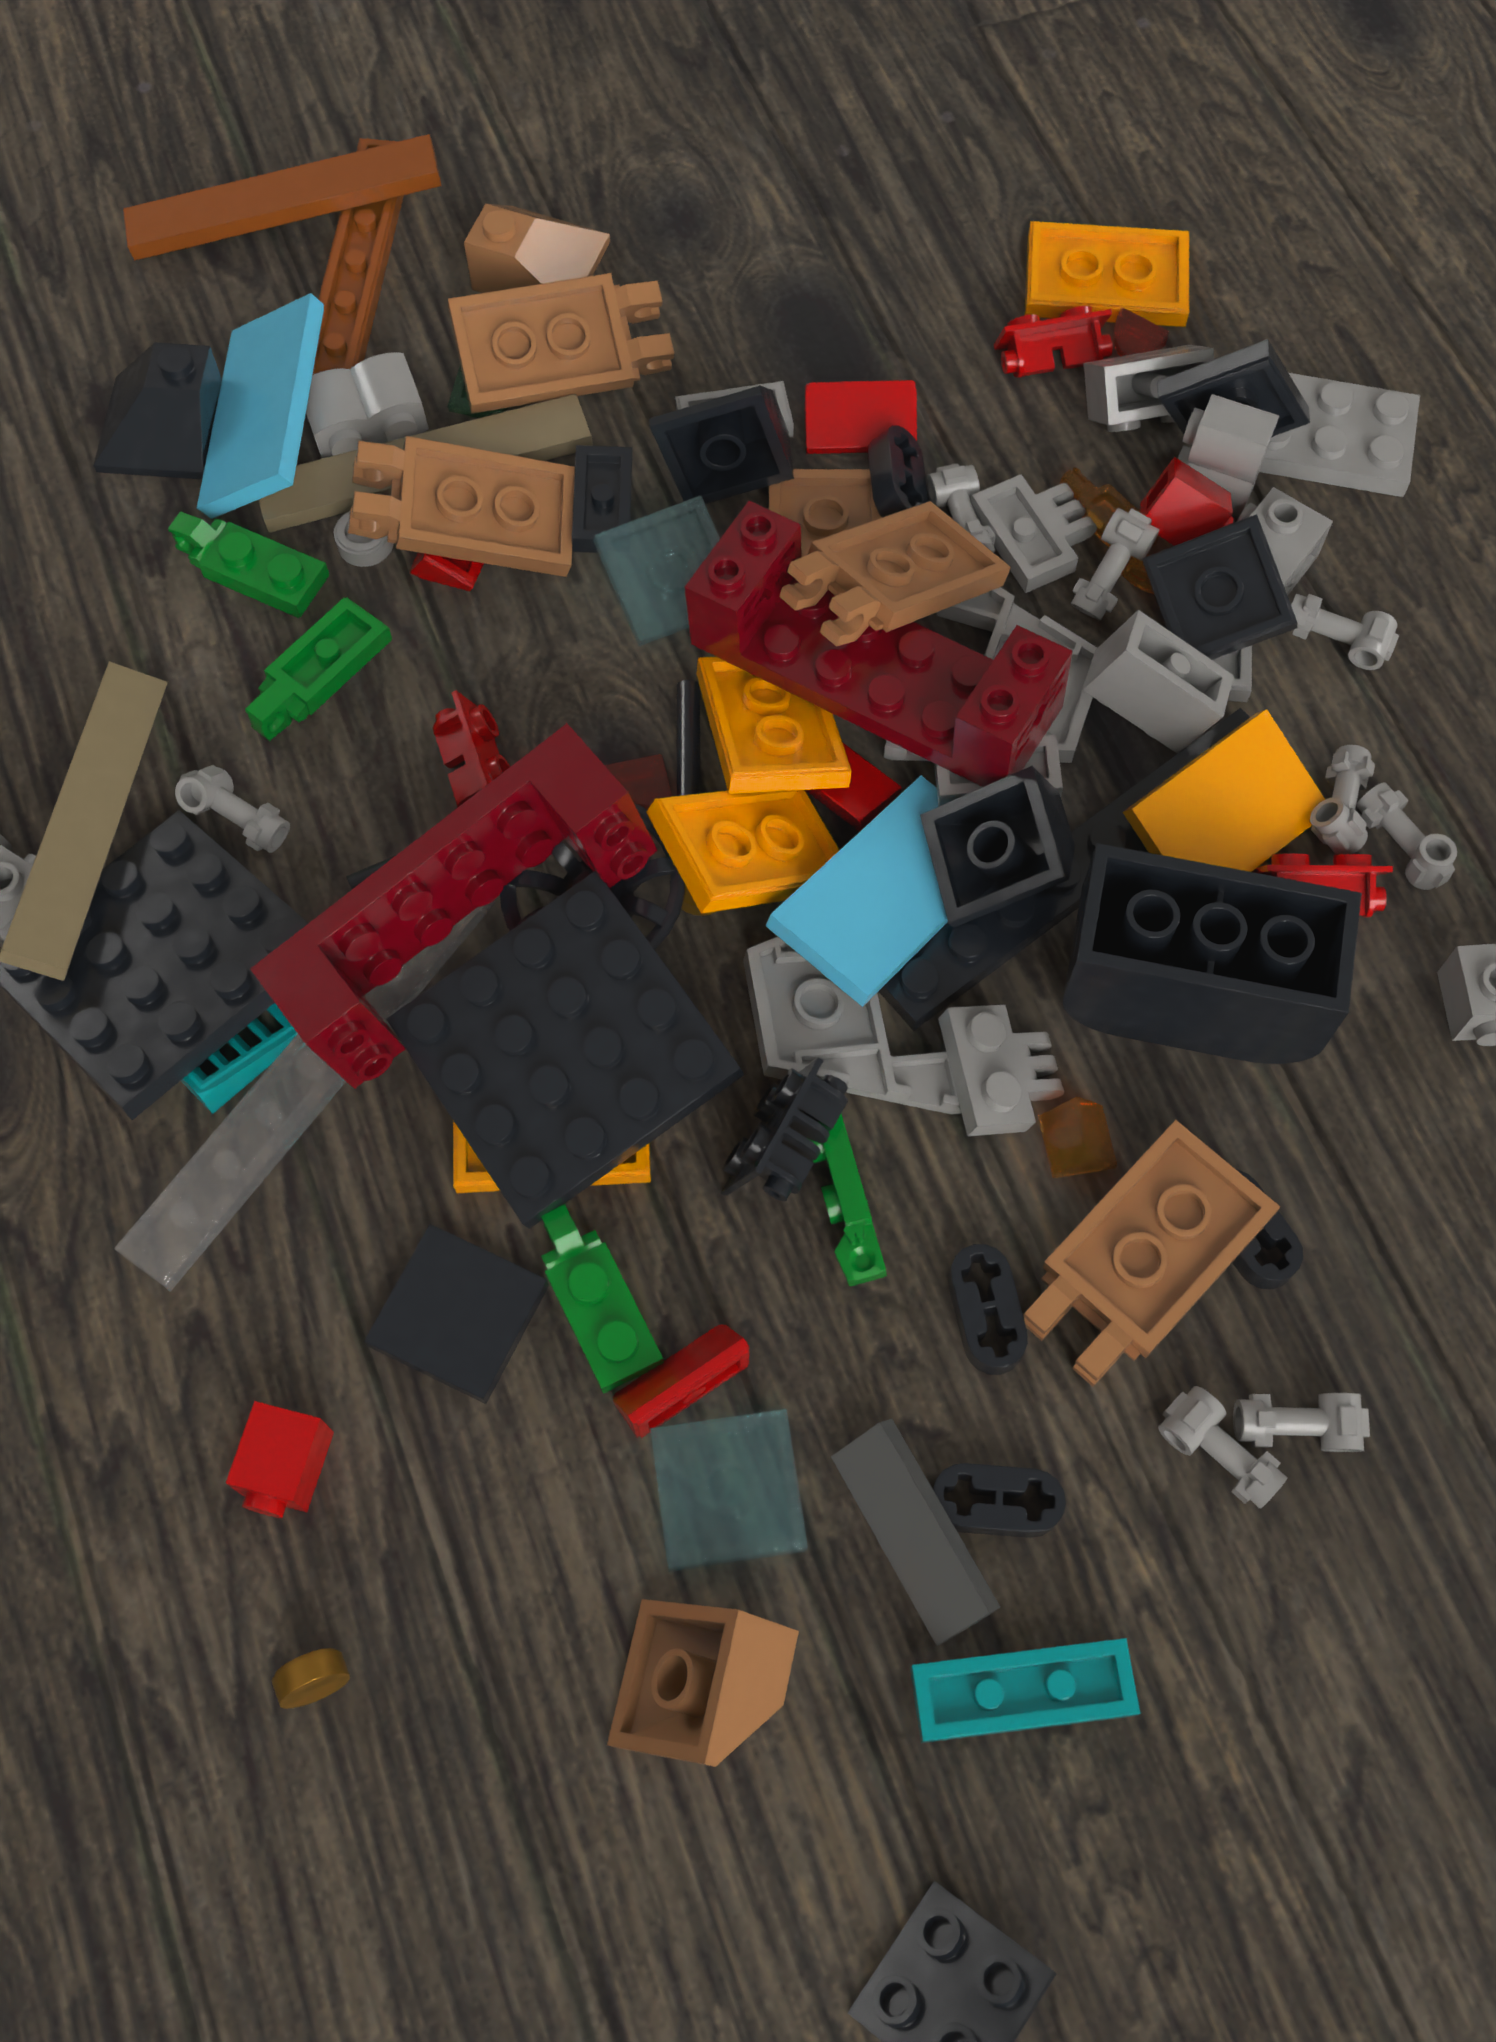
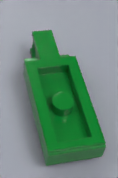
M179 512L168 527V531L172 533L176 542V549L189 554L188 559L190 563L201 570L204 578L297 618H301L330 575L325 562L229 521L226 523L224 520L215 519L209 525L201 518Z
M344 597L264 670L266 679L258 688L260 695L245 708L251 722V727L270 741L291 724L292 719L300 723L309 714L312 715L392 640L390 628L348 597Z
M841 1114L833 1129L829 1131L830 1136L826 1143L812 1141L821 1151L818 1158L813 1160L815 1164L827 1161L833 1183L821 1186L831 1225L840 1222L845 1224L844 1236L834 1252L850 1287L886 1277L887 1271Z
M565 1204L541 1216L544 1228L555 1248L541 1255L547 1269L545 1270L546 1277L603 1394L663 1364V1357L606 1243L601 1242L596 1230L580 1236Z

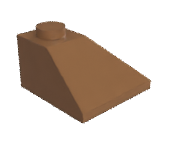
M486 203L464 241L472 290L487 293L593 276L610 243V234L518 207Z
M642 1599L607 1745L619 1749L716 1767L784 1705L799 1631L738 1609Z

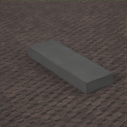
M893 1419L879 1422L831 1456L936 1646L950 1640L1001 1608Z

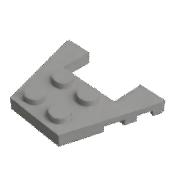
M1001 587L937 612L939 617L993 632L985 652V656L993 660L1016 625L1073 651L1063 708L1045 734H1056L1060 763H1071L1093 699L1091 695L1082 689L1097 647L1046 615L1041 619L1033 616L1014 604L1015 596ZM888 740L886 741L884 758L928 761Z
M779 937L746 950L743 963L764 1076L783 1079L791 1068L800 1072L819 1057L824 1061L816 1076L823 1080L825 1075H832L841 1079L848 1086L846 1093L947 1114H961L947 1052L895 1057L890 1055L877 993L862 1007Z

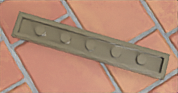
M577 394L410 436L541 461L576 453V445L593 446L592 436ZM406 437L381 444L394 445L403 450ZM357 450L296 465L293 485L259 499V504L268 533L347 513L353 506L355 491L391 496V485L383 489H376L352 483L353 464L357 455Z
M110 661L108 662L0 952V962L58 980H65L161 705L167 681Z

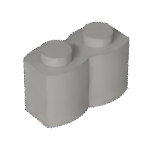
M404 353L379 354L359 362L351 369H331L312 375L306 414L322 459L357 450L358 441L381 444L406 436L424 433L429 429L423 405Z
M1212 394L1205 411L1194 408L1182 442L1190 444L1192 447L1183 445L1178 459L1231 493L1233 510L1231 516L1238 519L1245 509L1279 415Z

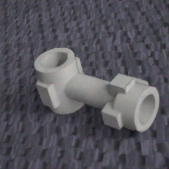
M957 463L936 468L935 473L927 474L926 486L929 501L937 507L948 506L953 520L994 553L995 548L993 544H995L996 535L989 525L981 526L980 520L977 519L970 501L973 494L980 492L975 467L972 464L959 466Z
M1117 508L1101 537V540L1109 543L1111 546L1090 582L1079 578L1072 591L1076 595L1071 605L1074 608L1101 621L1106 611L1112 612L1118 598L1110 592L1130 557L1133 556L1143 561L1142 558L1146 557L1160 530L1150 525L1152 519L1132 508L1129 513Z
M1296 593L1291 606L1298 623L1297 629L1293 630L1292 635L1306 640L1310 631L1352 645L1348 653L1349 660L1355 666L1365 670L1378 669L1383 665L1384 660L1389 661L1399 637L1395 633L1397 622L1391 615L1382 611H1370L1364 614L1361 623L1320 609L1323 598L1308 594V597Z
M1344 745L1335 751L1332 766L1327 767L1325 776L1332 787L1334 786L1333 795L1331 798L1320 802L1310 815L1312 832L1323 844H1327L1338 855L1357 852L1363 847L1368 837L1367 823L1355 808L1358 793L1367 788L1368 778L1373 776L1375 764L1371 760L1370 752L1358 745Z
M211 765L199 771L193 770L181 775L175 788V796L178 804L185 811L198 815L210 810V808L243 828L242 834L247 837L245 844L256 851L264 849L272 853L286 839L290 830V822L279 816L280 810L270 803H265L259 809H256L234 795L233 781L225 770Z
M1386 782L1376 785L1357 803V808L1362 812L1361 817L1367 823L1366 826L1369 829L1373 827L1379 829L1383 826L1411 858L1406 866L1405 874L1413 886L1429 890L1435 887L1438 888L1448 882L1455 871L1452 864L1457 857L1455 843L1449 837L1442 834L1425 836L1402 811L1409 801L1400 790L1394 792Z
M1194 1386L1188 1394L1182 1391L1162 1414L1166 1419L1159 1425L1158 1429L1167 1442L1188 1456L1198 1446L1202 1447L1238 1480L1231 1492L1244 1504L1251 1500L1261 1509L1288 1479L1277 1469L1281 1463L1268 1451L1259 1459H1256L1218 1426L1219 1422L1226 1416V1410L1212 1394L1203 1388Z
M1356 1393L1318 1394L1319 1408L1272 1407L1270 1394L1249 1395V1400H1236L1233 1409V1428L1237 1441L1251 1442V1447L1253 1448L1273 1447V1435L1320 1436L1321 1451L1361 1452L1364 1451L1363 1438L1370 1437L1368 1409L1361 1406V1394Z

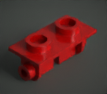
M1078 306L1062 312L1059 318L1040 321L1039 315L1032 314L1020 316L1009 321L994 343V350L1008 348V351L1001 353V365L1004 374L1013 373L1015 378L1052 372L1055 369L1052 352L1054 350H1060L1063 370L1082 367L1086 362L1103 360L1104 357H1110L1113 352L1112 339L1109 334L1102 335L1101 329L1111 317L1112 310L1107 309L1093 312L1091 306Z
M455 690L451 694L456 709L447 708L439 711L435 716L436 722L432 730L444 765L451 769L463 761L466 763L447 774L458 808L506 771L510 765L499 753L495 738L499 736V728L491 712L483 704L477 706Z
M1287 853L1273 854L1271 865L1257 867L1252 872L1360 892L1362 896L1359 916L1372 917L1374 911H1384L1387 901L1385 887H1376V876L1393 872V866H1372V855L1369 854L1333 855V865H1310V854Z

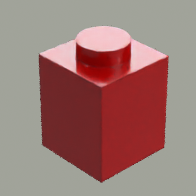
M1176 457L1171 460L1140 503V513L1152 519L1150 525L1160 530L1158 536L1174 546L1234 522V517L1231 516L1233 514L1231 493Z
M254 1401L226 1484L242 1496H245L242 1507L276 1518H283L286 1507L307 1513L334 1432L319 1417Z

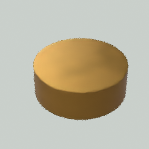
M325 1648L301 1655L283 1665L274 1674L272 1684L280 1707L290 1709L311 1704L331 1695L349 1681L350 1675L342 1652L334 1648Z

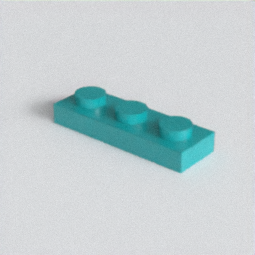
M1127 1638L915 1664L910 1667L921 1743L1131 1717L1141 1714Z

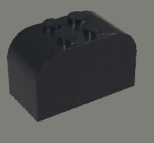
M1096 843L1082 885L1063 997V1007L1074 1020L1084 1026L1114 1036L1253 1063L1286 1064L1313 1058L1323 1051L1349 1013L1362 893Z

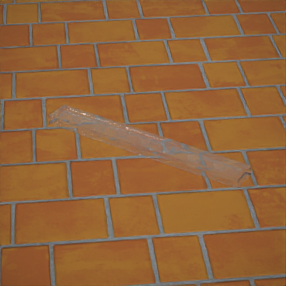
M495 900L485 906L477 907L454 925L450 934L443 941L433 946H427L404 964L399 974L393 980L384 985L376 986L365 995L390 1029L391 1026L386 1019L414 1000L493 907L496 903ZM297 1034L114 1249L122 1257L171 1292L346 1081L314 1053Z

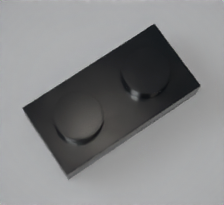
M576 445L572 524L573 552L630 554L632 447Z

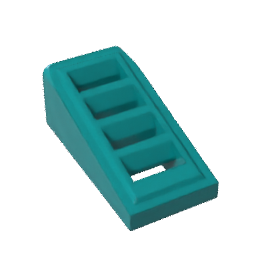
M275 1003L266 1010L283 1028L272 1034L255 1018L247 1027L261 1041L259 1044L251 1048L237 1033L227 1043L240 1055L239 1057L229 1062L217 1050L207 1059L218 1071L208 1077L198 1066L181 1080L212 1114L301 1039Z

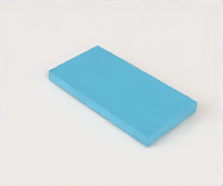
M312 293L231 332L197 509L211 519L293 485L324 312V304Z
M922 775L773 911L766 924L767 928L862 1007L948 922L920 817L921 814L938 807L937 788Z

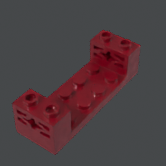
M752 501L746 503L685 585L691 645L982 787L1023 770L1063 708L1073 651L1019 625H1016L994 660L914 622L889 632L883 629L875 631L869 625L856 641L836 647L820 633L823 622L839 618L828 608L831 599L835 597L832 592L828 590L816 605L796 611L779 597L783 586L798 583L787 571L790 562L802 557L801 524Z
M566 723L251 967L250 970L303 1042L355 1089L364 1081H370L382 1075L390 1067L393 1059L406 1049L365 996L372 989L393 980L401 971L402 966L427 946H433L443 941L450 934L454 925L477 907L485 906L494 901L500 895L504 886L527 868L535 867L544 862L550 856L554 847L564 839L592 872L595 871L609 888L621 879L631 878L640 872L646 865L648 858L658 850L629 792Z

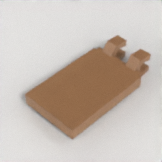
M611 273L449 298L448 310L471 414L539 403L572 394L581 396L633 387L634 381L640 380V374L648 375L671 370V359L674 358V350L670 333L631 339L628 322L634 324L660 317L659 307L662 306L663 301L658 281L619 286V284H613Z
M406 436L403 450L394 445L358 441L357 455L353 464L352 483L376 489H383L391 485V496L355 491L353 506L350 509L348 533L372 539H379L388 535L387 542L396 543V549L567 577L572 566L575 467Z
M793 469L794 479L769 486V510L801 524L802 557L808 554L811 542L882 518L872 496L870 469Z
M929 501L811 542L808 554L790 562L787 571L798 583L783 586L779 597L796 611L816 605L828 590L832 592L835 597L831 599L828 608L839 618L823 622L820 633L837 647L856 641L869 625L875 631L883 629L889 632L1002 587L1011 567Z
M1175 1120L1045 1260L1043 1269L1047 1272L1041 1280L1049 1287L1024 1313L1026 1328L1042 1341L1064 1318L1071 1307L1079 1312L1101 1333L1079 1356L1072 1369L1094 1387L1123 1353L1133 1361L1140 1354L1147 1358L1280 1209V1206Z

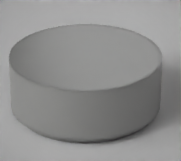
M350 511L339 518L334 527V539L340 556L346 562L360 567L373 566L382 562L391 553L394 543L387 542L388 535L379 539H372L348 533Z

